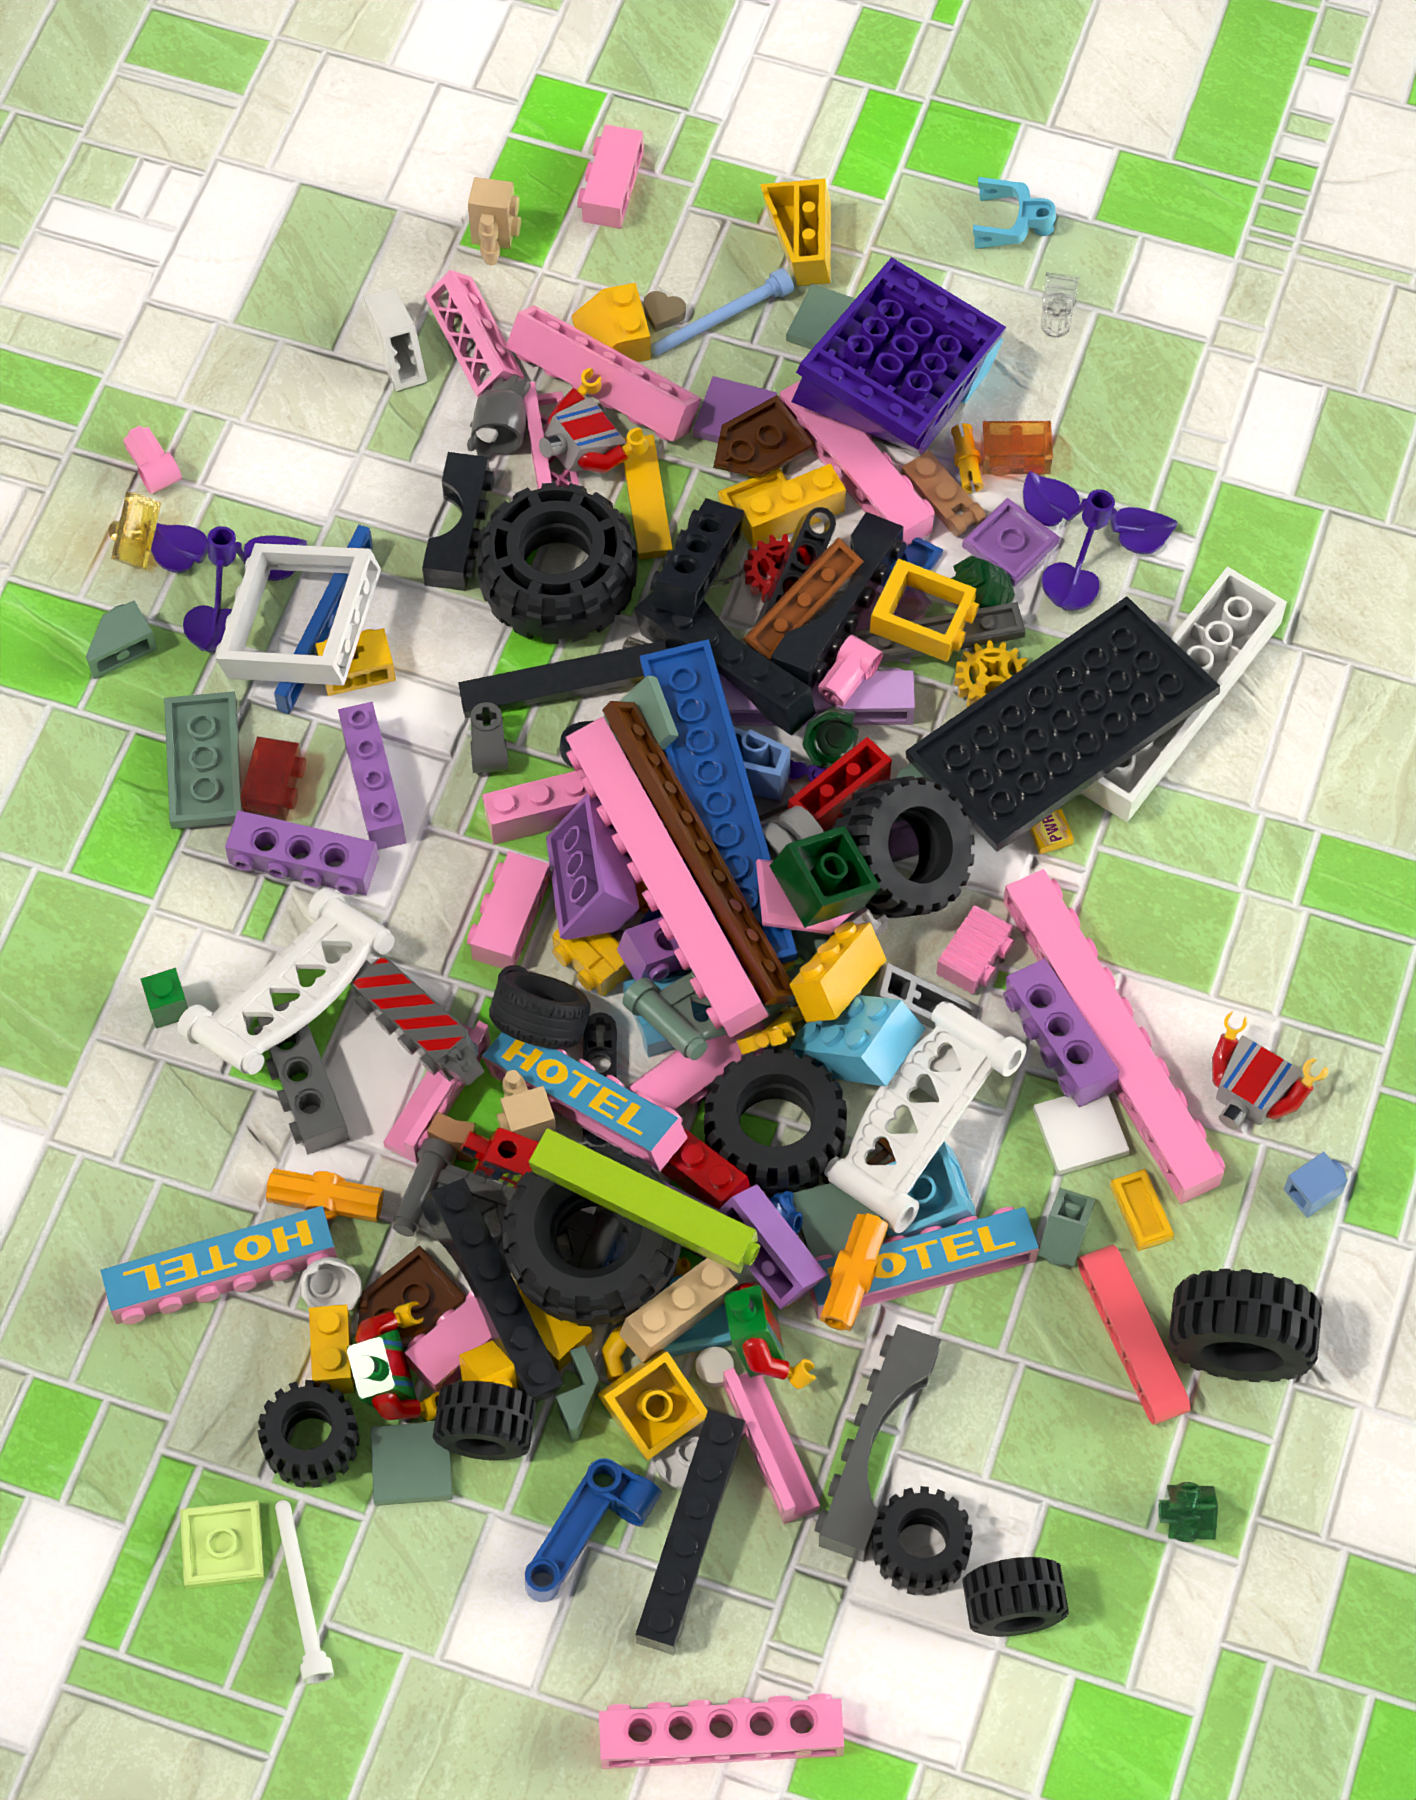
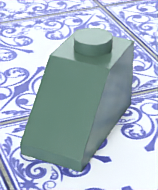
M135 601L115 606L110 612L102 615L86 654L88 666L94 679L157 650L153 632Z
M1059 1188L1047 1220L1037 1256L1044 1257L1053 1265H1070L1074 1267L1096 1199Z

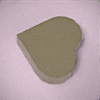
M652 291L644 297V312L655 332L684 320L686 304L683 299L677 296L668 297L661 291Z

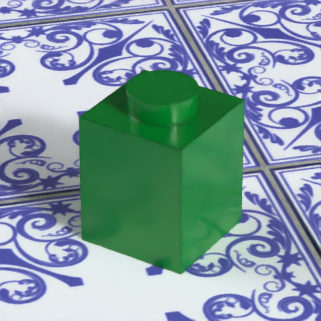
M176 968L140 978L156 1029L179 1022L182 1014L188 1009V1005Z

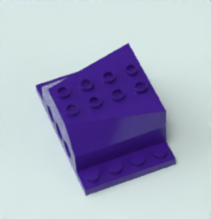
M891 257L800 362L796 373L802 376L791 402L922 455L954 415L975 381L988 353L1002 337L1006 326Z

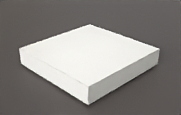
M1108 1094L1082 1107L1077 1106L1072 1096L1069 1098L1063 1096L1034 1105L1035 1117L1058 1176L1129 1155V1147Z

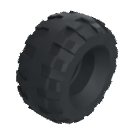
M556 482L542 483L540 489L530 491L527 487L515 493L512 502L504 501L490 515V521H488L486 527L482 528L478 539L477 569L483 598L490 605L492 614L501 623H504L506 626L512 625L514 632L530 640L533 636L541 637L542 642L559 644V639L572 638V642L587 639L589 632L596 630L600 633L612 624L614 616L620 615L621 611H624L631 601L632 591L636 586L638 568L635 537H633L630 524L623 513H619L618 509H613V503L598 492L593 493V495L588 494L584 486L572 483L569 484V487H558ZM550 543H568L580 548L588 555V558L579 567L561 574L541 572L531 567L525 561L534 550Z
M583 1144V1146L666 1186L664 1180L640 1157H634L624 1152L621 1148L609 1145L605 1147H590L589 1144ZM533 1171L530 1173L526 1172L516 1184L517 1189L511 1200H508L504 1212L502 1233L504 1254L519 1288L533 1304L541 1308L546 1314L560 1321L565 1320L577 1323L578 1326L596 1327V1324L610 1322L616 1324L625 1321L628 1316L658 1295L666 1285H669L676 1271L677 1261L681 1253L680 1244L623 1217L629 1229V1243L622 1255L613 1263L599 1269L585 1270L573 1267L563 1259L559 1252L557 1244L558 1233L564 1222L575 1212L584 1208L601 1205Z

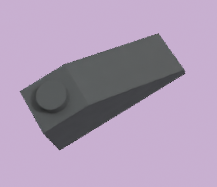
M886 963L879 968L862 988L860 994L900 999L922 1024L933 1030L936 1026L935 1022L931 1020V1016L936 1006L941 1002L952 1003L976 1019L980 1007L890 963Z

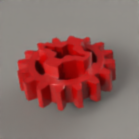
M783 534L781 541H776L773 535H769V543L767 544L758 540L757 551L749 549L748 560H744L745 584L751 585L752 595L762 593L761 602L763 603L790 542L788 541L787 534ZM798 548L796 553L797 560L802 565H809L811 560L809 552L804 548ZM785 580L783 582L784 593L794 584L793 581Z

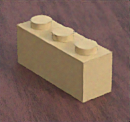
M706 1258L628 1316L619 1335L644 1364L725 1303L724 1296L735 1290L738 1281L725 1266Z

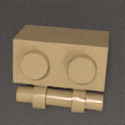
M474 177L468 200L472 244L480 245L481 256L487 265L492 266L498 261L497 257L500 255V248L511 249L513 236H519L521 228V217L517 216L519 196H514L513 182Z
M508 1071L502 1081L505 1093L504 1098L500 1099L502 1112L496 1114L499 1127L540 1142L547 1128L556 1132L555 1117L544 1085L528 1090L524 1078L518 1071Z

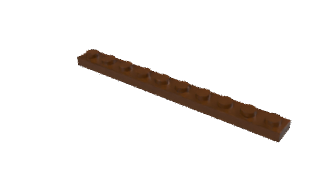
M610 701L602 709L609 722L610 729L617 736L625 751L626 758L632 763L641 780L642 787L652 799L659 817L664 821L673 837L675 846L680 850L689 866L691 875L696 879L704 893L707 904L719 920L724 935L730 940L735 949L740 964L746 969L755 985L758 996L765 1005L790 1004L795 999V996L789 985L791 983L789 976L661 747L658 745L635 702Z

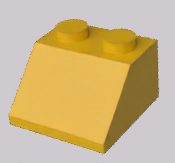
M636 282L602 289L571 315L573 326L576 329L636 362L651 360L650 333Z
M664 1350L658 1352L644 1364L642 1362L597 1393L619 1428L647 1461L704 1421L707 1414V1409L669 1353Z

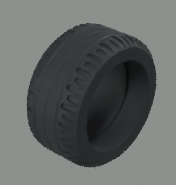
M516 971L502 976L497 982L489 1008V1017L497 1029L514 1039L544 1048L567 1049L581 1041L591 1011V1004L582 991L564 981L538 973Z

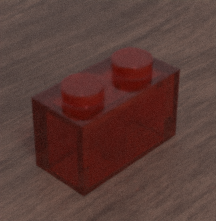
M257 736L240 797L244 812L283 821L287 820L289 809L294 810L297 803L298 789L295 788L297 778H303L306 768V758L301 756L299 743Z

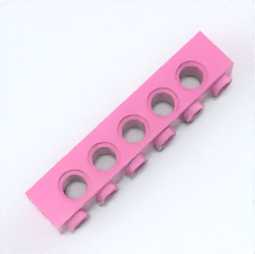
M813 1694L808 1696V1700L792 1701L790 1696H773L768 1698V1702L752 1703L750 1698H733L728 1700V1704L712 1705V1702L709 1700H694L688 1702L686 1707H671V1703L654 1702L648 1704L647 1709H631V1705L614 1704L608 1706L607 1711H599L602 1769L841 1757L844 1754L841 1698L832 1699L831 1694ZM802 1717L808 1719L812 1723L813 1728L807 1733L800 1734L795 1732L790 1724L796 1718ZM757 1720H766L772 1725L773 1729L769 1734L759 1736L752 1732L750 1726ZM717 1722H725L731 1726L732 1732L727 1737L718 1738L710 1732V1728ZM677 1724H685L691 1728L692 1733L687 1739L677 1740L670 1735L671 1728ZM637 1726H645L652 1732L650 1738L644 1742L632 1740L629 1734Z

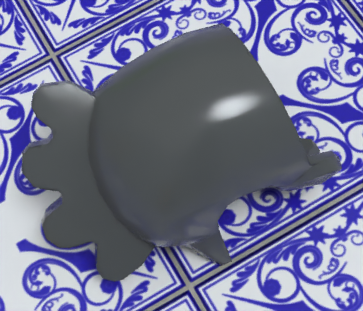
M518 375L511 376L507 381L504 378H499L491 390H485L478 397L473 420L470 423L472 430L471 437L467 443L468 451L476 450L478 456H485L490 460L494 455L509 454L519 449L524 441L527 428L526 407L523 398L531 386L529 381L521 379ZM480 428H491L498 432V436L495 442L488 443L481 440L477 436L476 431Z

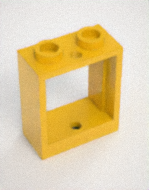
M898 559L871 614L869 632L948 662L953 650L959 652L966 636V632L962 630L966 622L972 624L979 608V604L975 603L977 588ZM907 585L959 605L945 635L893 615Z

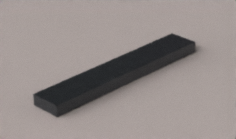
M665 640L458 682L464 716L469 718L473 708L483 702L493 703L503 711L640 683L644 679V674L639 656L666 650Z

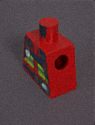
M497 1128L488 1139L469 1131L460 1151L478 1159L474 1169L475 1175L517 1189L516 1184L524 1174L532 1171L529 1160L539 1142L504 1128Z

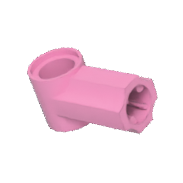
M138 426L129 431L128 435L123 439L124 446L136 463L139 475L150 494L182 480L181 472L174 458L169 452H164L149 427L143 428Z
M850 635L841 646L835 664L818 685V693L831 705L843 707L862 680H868L875 673L882 660L883 652L854 635Z

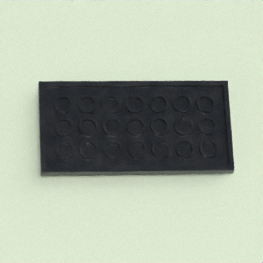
M1126 596L906 750V759L925 778L931 779L934 785L941 784L950 791L949 797L955 796L963 806L960 809L962 814L968 815L971 826L998 852L1219 695L1220 685Z

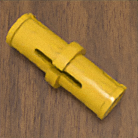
M962 423L963 437L961 436L959 424L951 429L956 450L953 458L955 466L959 467L961 488L967 494H972L971 480H973L976 492L984 488L979 469L981 457L980 452L975 449L972 425Z

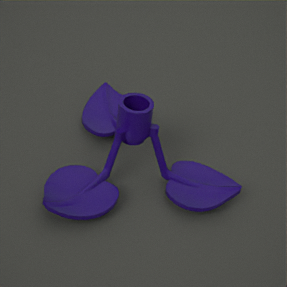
M1029 471L1024 482L1022 492L1024 507L1027 513L1043 525L1056 526L1063 518L1071 521L1082 512V519L1088 527L1075 568L1068 563L1058 562L1048 566L1042 575L1041 584L1044 593L1057 607L1063 610L1076 611L1090 605L1097 597L1099 591L1098 577L1093 572L1081 570L1094 530L1105 527L1110 520L1111 529L1115 533H1120L1119 542L1124 548L1138 554H1151L1158 551L1165 544L1178 521L1168 516L1142 508L1126 507L1117 511L1114 508L1115 499L1113 495L1106 490L1096 489L1091 491L1088 498L1082 499L1080 504L1077 492L1071 486L1059 480L1046 478Z
M151 522L149 530V545L152 556L163 569L177 573L186 572L191 569L194 561L202 563L207 554L209 560L216 565L214 608L207 605L194 607L187 612L183 620V630L187 639L201 651L216 652V648L221 643L226 630L227 616L232 612V609L229 608L221 609L223 567L229 566L235 560L236 553L242 562L246 564V560L251 556L255 543L307 546L306 540L289 536H259L249 540L244 545L243 552L241 542H236L234 531L225 526L211 529L208 533V538L199 529L186 525H165ZM271 570L268 580H283L291 576L295 571Z

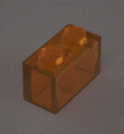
M983 421L981 433L982 474L1005 476L1007 474H1028L1029 471L1038 475L1050 474L1053 458L1051 421Z

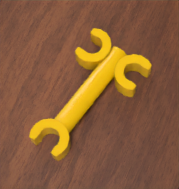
M797 1004L793 1007L786 1005L780 1009L781 1015L762 1031L760 1029L751 1030L744 1034V1038L736 1040L741 1054L753 1052L761 1047H767L770 1043L772 1046L786 1043L788 1041L787 1037L795 1035L792 1024L804 1019L799 1005Z

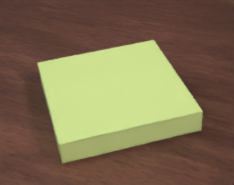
M258 1500L180 1509L183 1575L186 1589L265 1580L260 1504Z

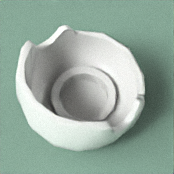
M324 1257L312 1262L303 1271L299 1280L300 1295L308 1307L347 1304L350 1311L362 1295V1281L350 1264L340 1258Z

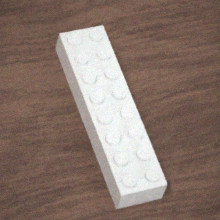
M1227 566L1171 638L1220 685V694L1082 791L1081 794L1125 822H1128L1280 626L1287 602Z

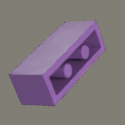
M757 1184L731 1197L718 1210V1212L756 1230L758 1237L756 1243L761 1245L753 1264L746 1266L780 1310L804 1297L828 1275Z

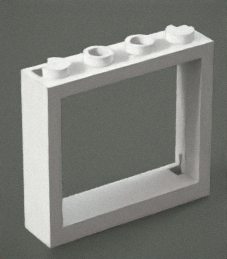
M255 543L251 556L246 560L242 583L236 589L235 603L231 614L227 616L226 630L222 641L216 648V660L228 679L344 686L381 571L371 549ZM271 570L349 574L323 656L244 651Z

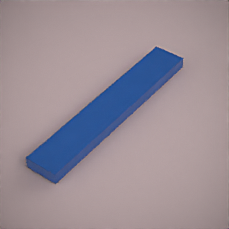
M358 524L347 548L371 549L372 551L373 542L370 528ZM333 574L294 654L318 656L315 643L324 642L329 637L349 574ZM279 682L274 692L277 710L289 714L305 683Z

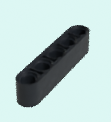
M824 507L814 508L804 514L799 520L755 625L785 594L782 587L783 582L791 580L795 583L827 549L836 527L835 516L829 509ZM812 516L819 517L823 521L824 531L822 533H816L810 527ZM798 548H804L809 552L811 557L809 565H802L797 560L796 553Z

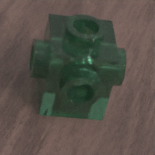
M1193 1482L1167 1485L1166 1500L1159 1499L1158 1519L1159 1523H1165L1168 1539H1176L1181 1542H1193L1197 1539L1216 1540L1218 1502L1214 1486H1199Z

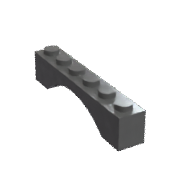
M897 1324L893 1336L886 1334L879 1356L885 1358L881 1370L873 1369L867 1386V1391L872 1392L868 1405L860 1404L855 1417L854 1425L859 1427L855 1440L848 1438L842 1452L841 1460L846 1462L842 1475L834 1474L829 1487L828 1496L833 1497L829 1511L822 1509L816 1522L814 1531L820 1533L819 1547L861 1562L864 1561L873 1536L875 1520L877 1519V1512L871 1498L868 1481V1461L872 1445L882 1425L892 1412L911 1395L927 1387L940 1351V1338Z

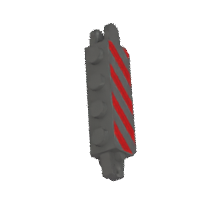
M388 958L376 959L372 964L368 960L364 962L350 984L358 995L354 1001L366 1015L376 1014L378 1017L375 1020L388 1035L394 1032L400 1037L397 1038L398 1042L410 1055H413L415 1052L422 1057L419 1058L420 1062L432 1075L439 1072L449 1082L456 1078L469 1086L477 1077L483 1074L484 1069L476 1059L478 1047L471 1040L467 1029Z

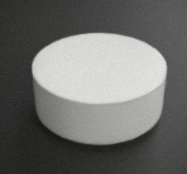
M721 1347L704 1349L698 1355L695 1364L696 1375L699 1381L712 1388L723 1386V1371L734 1367L731 1354Z

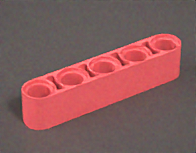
M1112 1244L1078 1257L1077 1263L1082 1279L1151 1424L1156 1425L1189 1412L1191 1407L1185 1388L1118 1248Z

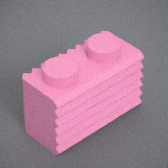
M974 905L939 957L936 974L945 980H949L952 984H956L957 987H961L964 991H968L970 994H975L980 985L987 987L996 971V968L993 967L998 957L1005 959L1014 944V940L1011 939L1013 926Z

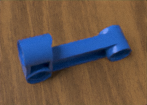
M600 1458L593 1461L536 1555L526 1567L525 1590L528 1596L538 1602H547L558 1594L560 1586L608 1509L615 1512L628 1523L641 1527L660 1498L662 1490L647 1478L634 1474L613 1460ZM600 1474H607L613 1478L614 1483L609 1487L602 1488L597 1486L593 1479ZM545 1572L553 1578V1582L546 1587H539L532 1582V1578L537 1573Z

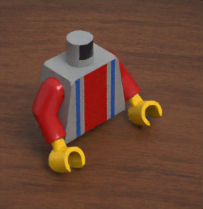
M587 368L581 374L582 384L577 389L573 387L558 402L548 417L549 426L544 434V438H541L539 442V449L546 458L557 456L565 468L571 472L586 470L605 474L629 459L628 455L630 453L635 455L646 453L648 450L647 438L642 439L643 431L641 428H633L627 434L628 443H626L591 397L584 398L587 393L596 394L602 386L601 377L594 383L586 382L593 376V368Z
M1231 1011L1224 1019L1227 1031L1221 1034L1212 1056V1082L1218 1088L1216 1099L1226 1106L1219 1115L1220 1122L1230 1129L1237 1130L1245 1118L1257 1125H1261L1267 1119L1276 1120L1296 1112L1314 1089L1312 1085L1314 1081H1321L1327 1077L1328 1068L1324 1067L1321 1073L1315 1077L1311 1073V1067L1317 1059L1307 1060L1303 1065L1302 1071L1244 1035L1238 1040L1236 1036L1246 1028L1248 1020L1245 1016L1242 1026L1237 1029L1233 1028L1229 1022L1233 1011Z

